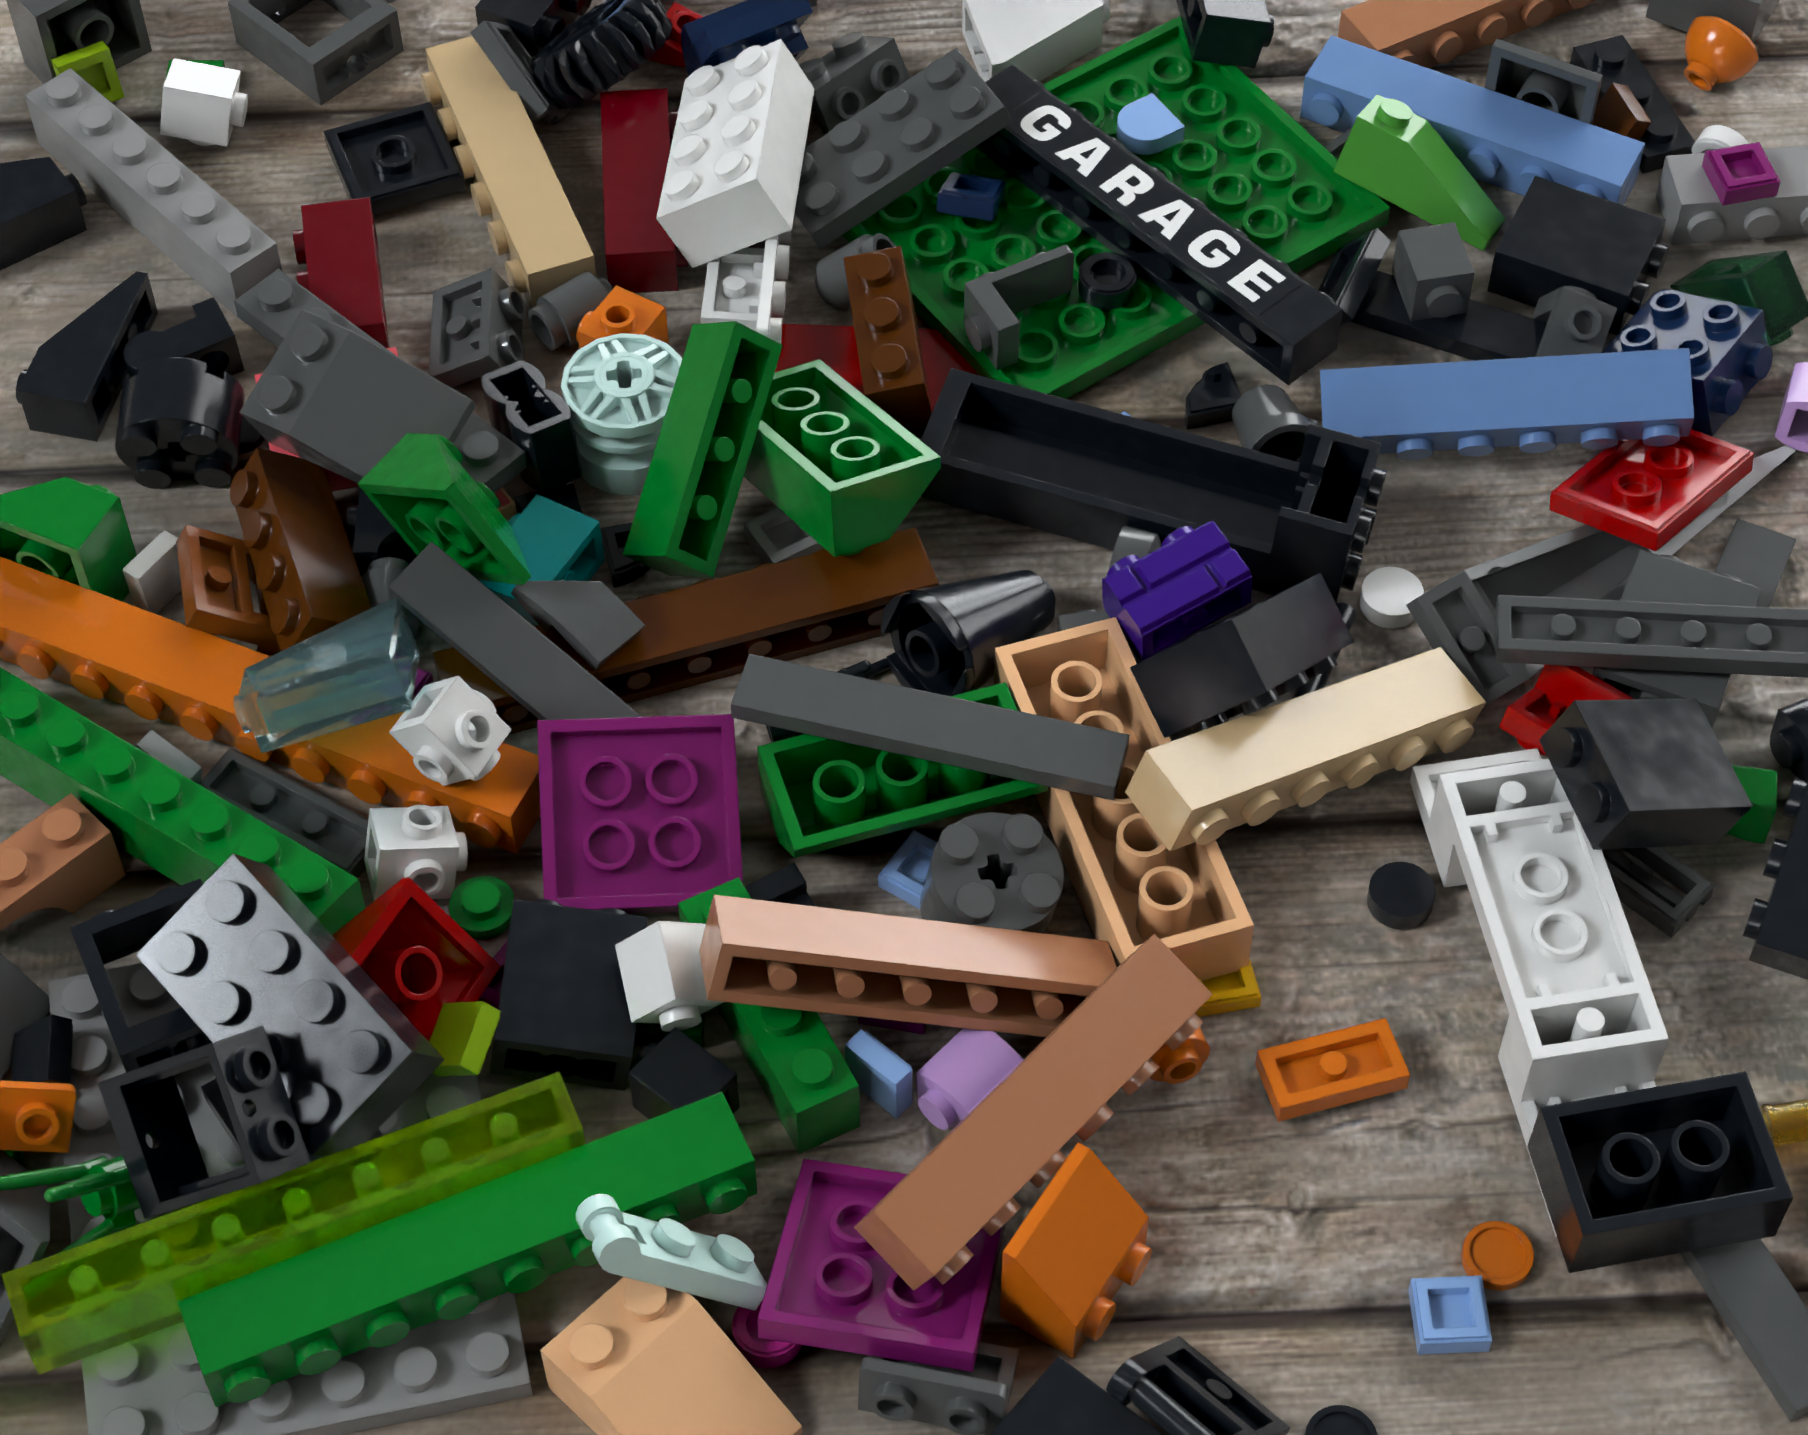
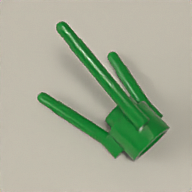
M123 1155L112 1159L100 1156L79 1164L8 1174L7 1176L0 1177V1191L68 1182L46 1190L44 1194L45 1200L53 1203L80 1196L85 1209L91 1216L98 1217L103 1215L105 1221L9 1289V1296L12 1299H20L34 1288L39 1287L114 1233L136 1225L134 1211L141 1207Z

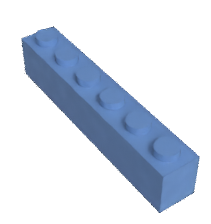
M1332 35L1305 75L1300 112L1301 118L1345 132L1353 127L1357 116L1377 94L1386 99L1399 100L1408 105L1414 114L1426 119L1474 179L1523 196L1528 191L1534 177L1537 176L1624 205L1636 183L1645 146L1644 142Z
M1689 348L1320 370L1322 427L1381 443L1379 454L1397 453L1398 458L1406 460L1424 459L1432 456L1433 451L1458 449V453L1463 456H1483L1494 452L1495 447L1519 446V450L1526 453H1542L1555 449L1556 444L1581 443L1582 448L1599 450L1616 446L1618 440L1643 439V444L1648 446H1666L1680 441V437H1688L1694 421Z

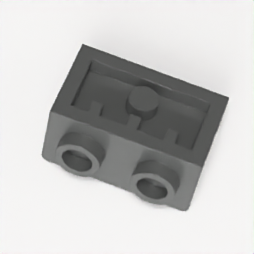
M493 268L433 291L429 375L451 388L475 380L484 374L512 363L525 360V351L522 344L523 319L526 317L524 300L520 292L513 286L509 287Z

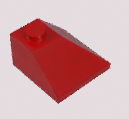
M410 877L402 878L332 935L428 1042L431 1039L443 1003L478 1001L501 968V965Z

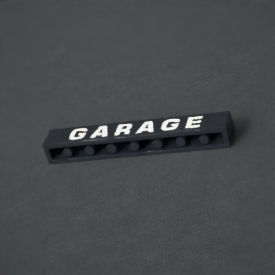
M1013 64L985 82L1005 106L1013 121L975 147L1113 253L1123 255L1131 260L1139 273L1285 384L1290 385L1337 350L1343 309L1329 295L1319 292L1296 275L1286 263L1273 258L1250 241L1244 232L1234 229L1211 212L1202 201L1192 198L1169 181L1160 170L1150 167L1127 150L1118 139L1104 133L1088 121L1079 110L1069 107L1050 93L1041 82L1031 79Z

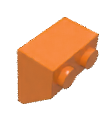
M1077 1142L1003 1250L1000 1298L1001 1318L1072 1359L1087 1337L1096 1342L1103 1335L1116 1309V1303L1112 1302V1299L1123 1282L1130 1286L1136 1284L1152 1254V1248L1146 1246L1149 1216L1095 1153Z

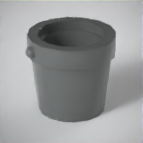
M1266 384L1250 389L1236 401L1232 409V419L1241 447L1299 463L1309 424L1318 426L1316 420H1310L1303 416L1287 393L1277 385Z

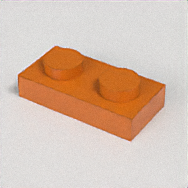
M1386 1018L1258 1050L1255 1062L1278 1122L1407 1089L1410 1079L1409 1070Z

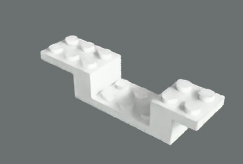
M1538 748L1414 766L1412 768L1410 784L1443 887L1467 884L1509 1012L1498 1059L1526 1146H1528L1540 1107L1656 1087L1654 1079L1669 1038L1602 849L1593 850L1549 759H1541ZM1546 1205V1209H1547V1212H1548V1215H1549V1218H1550V1221H1551V1224H1552V1227H1553V1230H1554V1233H1555V1237H1557L1556 1232H1555V1229H1554V1226H1553V1223H1552V1220H1551V1217H1550V1214H1549V1211H1548V1208H1547V1205Z

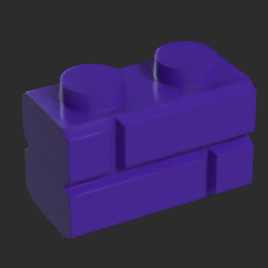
M1209 521L1196 529H1193L1191 526L1176 529L1164 539L1161 548L1142 558H1139L1137 555H1129L1120 559L1109 569L1107 576L1102 579V599L1105 612L1110 618H1117L1127 643L1139 660L1142 661L1251 603L1252 576L1250 569L1236 550H1232L1229 541L1214 521Z

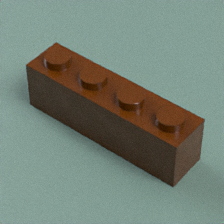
M256 447L245 468L239 470L232 480L230 500L235 506L240 521L245 546L248 547L256 572L257 586L262 591L270 616V627L276 635L283 661L352 674L378 634L379 627L324 468L300 457Z

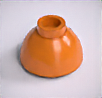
M1715 16L1696 17L1687 31L1685 56L1688 66L1683 73L1690 83L1702 90L1710 91L1717 83H1729L1750 72L1758 63L1757 49L1752 40L1743 31L1726 20Z

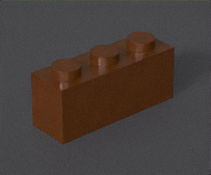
M901 246L843 257L864 394L909 432L925 429L932 414V406L913 294Z

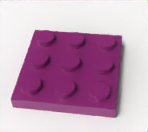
M731 714L537 720L544 899L556 901L562 906L597 911L605 908H614L628 914L679 912L678 903L738 877L743 883L734 718H732Z
M803 1158L759 1312L758 1338L973 1372L1006 1223L992 1236L981 1228L965 1244L974 1254L973 1257L945 1284L942 1285L934 1276L913 1291L854 1228L907 1174Z

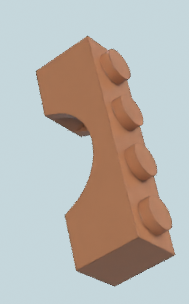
M71 793L0 844V931L18 918L44 908H60L74 914L126 876L111 831Z

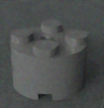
M980 813L948 825L942 831L939 841L935 846L920 898L922 919L1045 934L1064 884V871L1059 853L1051 840L1043 833L1040 822L1027 814Z

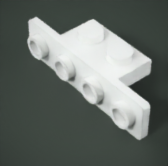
M793 225L792 230L766 239L765 248L746 247L708 262L701 324L737 321L780 344L782 343V318H773V316L784 317L786 281L777 280H788L789 245H792Z

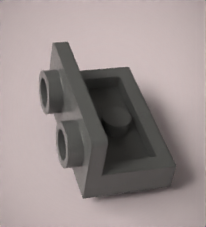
M862 32L849 33L837 39L832 44L834 50L822 58L811 59L799 65L815 89L811 111L816 112L825 134L833 130L839 123L848 120L878 100L886 92L895 89L910 79L894 38L864 36Z
M980 1341L973 1372L868 1355V1357L863 1358L859 1371L858 1410L873 1412L890 1421L913 1420L944 1426L962 1435H990L1006 1417L1018 1364L1019 1349Z

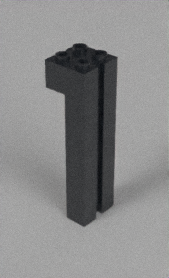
M951 368L921 438L924 444L941 457V469L920 497L1114 550L1119 533L1124 526L1157 533L1162 544L1164 539L1178 528L1191 526L1193 529H1196L1209 521H1214L1229 541L1232 550H1236L1250 569L1252 589L1275 595L1321 573L1335 603H1337L1341 588L1350 591L1354 589L1363 555L1353 553V551L1362 553L1364 546L1368 544L1377 509L1366 507V505L1377 507L1387 471L1376 468L1381 443L1313 424L1308 426L1299 463Z

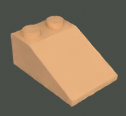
M622 1277L540 1350L548 1388L597 1435H800L803 1432L802 1425L702 1305L691 1294Z

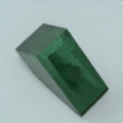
M1787 250L1713 259L1670 285L1671 290H1677L1682 293L1762 309L1769 346L1776 345L1790 338L1794 334L1792 327L1808 317V301Z

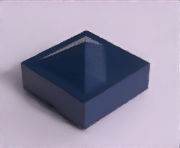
M953 172L938 192L936 212L947 213L961 218L993 221L1005 201L1006 182Z

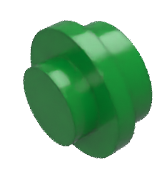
M477 876L470 878L458 885L453 891L449 900L450 916L473 939L488 940L502 934L510 924L513 901L515 899L514 893L508 884L496 877Z

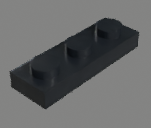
M1623 35L1573 47L1570 64L1603 75L1597 104L1612 83L1628 85L1652 123L1639 140L1645 143L1639 167L1643 174L1663 169L1665 157L1668 155L1692 154L1695 140Z

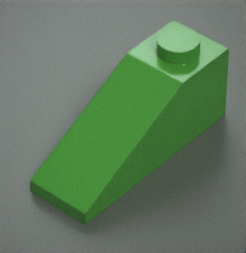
M1378 94L1357 116L1333 172L1433 225L1455 222L1461 240L1484 251L1500 231L1506 218L1426 119L1414 114L1405 103L1396 99H1386Z

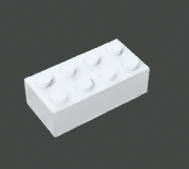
M782 39L762 47L759 45L751 46L743 50L736 58L714 67L711 65L700 67L689 77L685 78L656 219L692 268L792 230L815 89Z

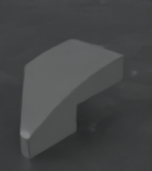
M527 581L524 585H516L511 592L512 596L546 633L555 628L593 671L597 670L635 639L645 627V624L601 581Z

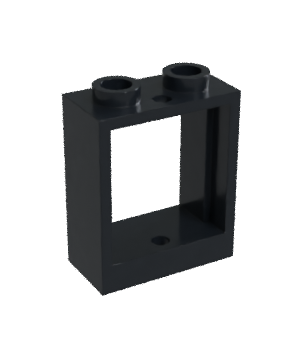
M201 878L181 886L166 887L152 897L118 910L100 912L90 920L70 927L126 1072L212 1043L182 1007L128 1028L104 968V964L140 951L203 885Z
M263 1025L98 1082L144 1219L260 1184L311 1163ZM208 1063L212 1065L246 1163L211 1175L207 1173L174 1078L176 1074ZM147 1134L152 1138V1148L146 1143Z

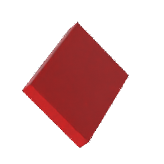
M1691 429L1688 437H1680V441L1666 446H1648L1643 444V439L1618 440L1616 446L1604 449L1551 491L1549 510L1657 551L1752 471L1754 452Z

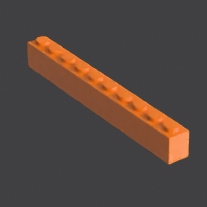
M0 557V659L20 666L33 677L38 679L50 677L75 687L81 694L91 699L100 700L105 698L128 707L132 712L144 719L156 720L158 718L182 727L186 732L199 740L210 741L214 739L238 748L243 754L259 762L269 760L293 769L297 774L310 782H328L349 790L358 799L369 804L383 803L391 807H410L413 805L448 806L455 831L464 832L468 839L482 847L491 848L497 846L517 854L540 817L538 755L502 742L497 749L501 754L499 761L484 777L477 781L468 779L442 786L439 782L424 776L413 763L414 757L389 734V731L408 707L201 630L186 627L182 623Z

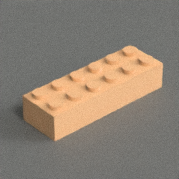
M1113 617L996 647L994 685L1006 682L1018 711L1129 735V747L1114 801L1049 786L1048 791L1035 794L1095 940L1108 941L1117 967L1154 934L1198 979L1202 978V981L1239 971L1240 967L1247 966L1254 924L1217 841L1214 840L1206 845H1198L1197 842L1169 852L1125 793L1145 751L1171 742L1170 736L1164 738L1130 667L1137 663L1117 618Z

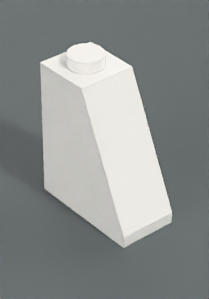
M962 0V33L978 74L984 82L1012 64L1031 79H1036L1040 82L1101 46L1103 22H1107L1110 19L1108 0Z

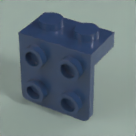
M1668 289L1658 290L1653 293L1603 351V353L1689 348L1694 405V421L1691 429L1709 436H1713L1726 419L1737 412L1742 400L1754 385L1766 377L1773 359L1772 348L1768 345L1764 312L1762 309Z

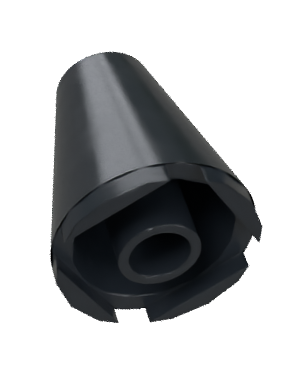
M1019 570L905 591L894 596L884 607L880 624L882 637L891 633L895 650L894 653L886 656L890 668L901 686L946 696H954L981 689L994 677L996 647L1035 638L1053 622L1055 616V595L1049 583L1030 570Z

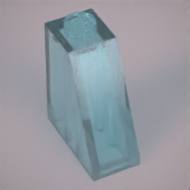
M398 598L385 601L245 668L239 694L234 696V709L242 730L245 733L253 732L262 753L412 709L420 653Z

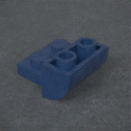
M746 0L684 24L681 29V48L688 76L700 67L707 65L714 67L736 58L743 50L751 46L759 45L762 47L779 39H782L797 61L809 48L800 29L801 25L813 13L809 1Z

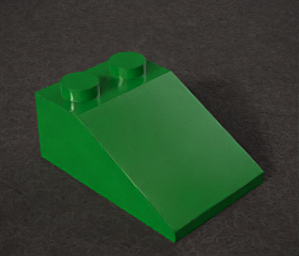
M407 433L357 483L417 556L432 541L477 580L524 585L530 579V571L512 526L498 511L500 501L486 485L472 479L460 464L463 461L462 454L444 436L439 434Z

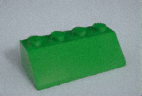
M818 359L774 373L744 477L833 557H838L841 555L858 554L865 547L889 540L941 469V457L823 361Z
M1006 682L950 696L1018 711ZM809 734L757 746L760 792L778 842L794 858L1048 791V786Z

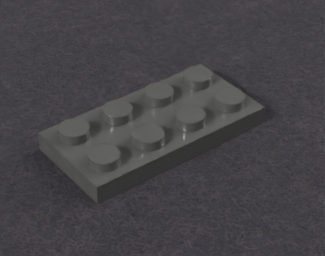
M956 47L943 57L931 62L928 67L895 89L883 94L878 100L848 120L836 125L833 130L805 148L795 215L817 246L822 249L1013 121L1002 102Z

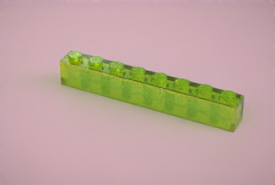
M560 1072L314 1160L311 1163L260 1184L201 1201L2 1274V1278L20 1338L40 1375L184 1321L177 1303L179 1300L586 1144L583 1127Z

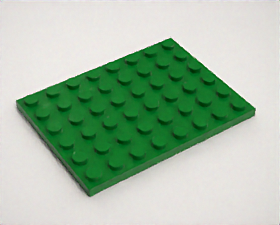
M1180 16L1043 84L1050 93L1069 107L1079 110L1088 121L1110 137L1116 139L1117 118L1121 109L1153 93L1185 126L1184 141L1155 154H1133L1150 167L1160 170L1169 181L1192 198L1202 201L1211 212L1234 229L1244 232L1250 241L1273 258L1286 263L1295 274L1332 255L1340 247L1371 229H1379L1388 224L1390 207L1376 194L1334 173L1333 171L1338 159L1241 70L1233 65L1192 61ZM975 147L843 234L844 238L850 243L865 234L874 236L881 233L889 237L896 246H901L912 289L915 312L931 329H936L980 376L1064 399L1071 397L1205 324L1203 320L1138 271L1136 293L1133 299L1126 305L1114 309H1101L1084 301L1078 291L1079 268L1085 259L1094 254L1112 251ZM956 172L1006 182L1005 201L993 221L961 218L947 213L936 212L938 192L951 173ZM1063 245H1068L1074 253L1071 291L1014 313L1020 322L1018 362L996 370L984 351H976L968 339L964 324L965 283L977 279L985 273L995 272L1027 260L1037 253L1047 252Z

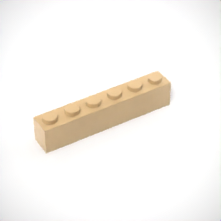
M473 36L426 48L429 72L421 74L425 96L432 106L439 104L440 109L437 110L438 120L448 142L455 141L457 144L454 147V155L464 175V179L472 178L474 182L470 185L478 215L480 217L489 215L491 222H488L487 226L491 243L497 256L506 254L508 261H505V269L510 286L515 287L520 294L524 293L529 307L532 309L537 306L536 302L539 297L585 271L590 272L597 278L594 254L518 93L509 88Z
M1438 647L1145 751L1125 793L1169 852L1197 842L1198 845H1206L1219 838L1226 830L1248 823L1250 826L1259 825L1282 809L1296 804L1299 807L1310 806L1321 799L1326 793L1344 786H1347L1349 789H1355L1381 772L1395 768L1397 771H1403L1429 754L1440 750L1447 754L1459 749L1473 735L1474 728L1472 725L1486 704V701L1444 650Z

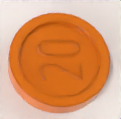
M1488 1221L1475 1226L1467 1234L1462 1247L1461 1260L1468 1276L1482 1275L1484 1288L1494 1291H1506L1516 1288L1527 1279L1533 1265L1534 1251L1529 1238L1516 1226L1502 1221Z

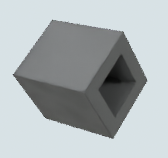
M1455 222L1398 230L1392 273L1410 321L1445 318L1451 315L1467 313L1475 272Z

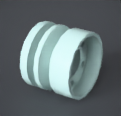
M619 333L598 338L577 350L564 367L561 382L562 397L567 405H569L583 470L582 478L589 485L610 494L636 496L642 493L682 362V357L667 343L647 335Z

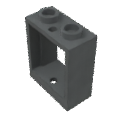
M313 0L228 1L236 42L319 105H323L404 51L397 9L384 0H323L350 21L311 47L302 43L277 23Z

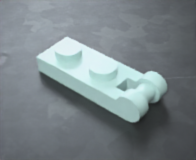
M607 1194L592 1195L585 1199L577 1208L576 1221L586 1239L593 1242L592 1251L602 1269L608 1273L756 1311L764 1298L767 1283L753 1261L754 1254L746 1244L733 1236L720 1234L716 1238L690 1231L683 1224L672 1219L662 1218L657 1222L621 1212L614 1198Z

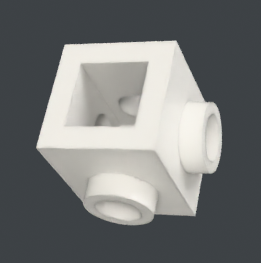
M458 675L424 685L389 731V734L414 757L413 763L424 776L444 786L468 779L477 781L489 773L500 759L501 754L497 749L512 729L496 714V708L492 701L481 692L471 689Z
M413 805L410 807L370 808L364 862L374 901L398 881L406 877H410L432 899H450L454 891L456 872L466 870L468 852L465 833L455 832L449 807Z

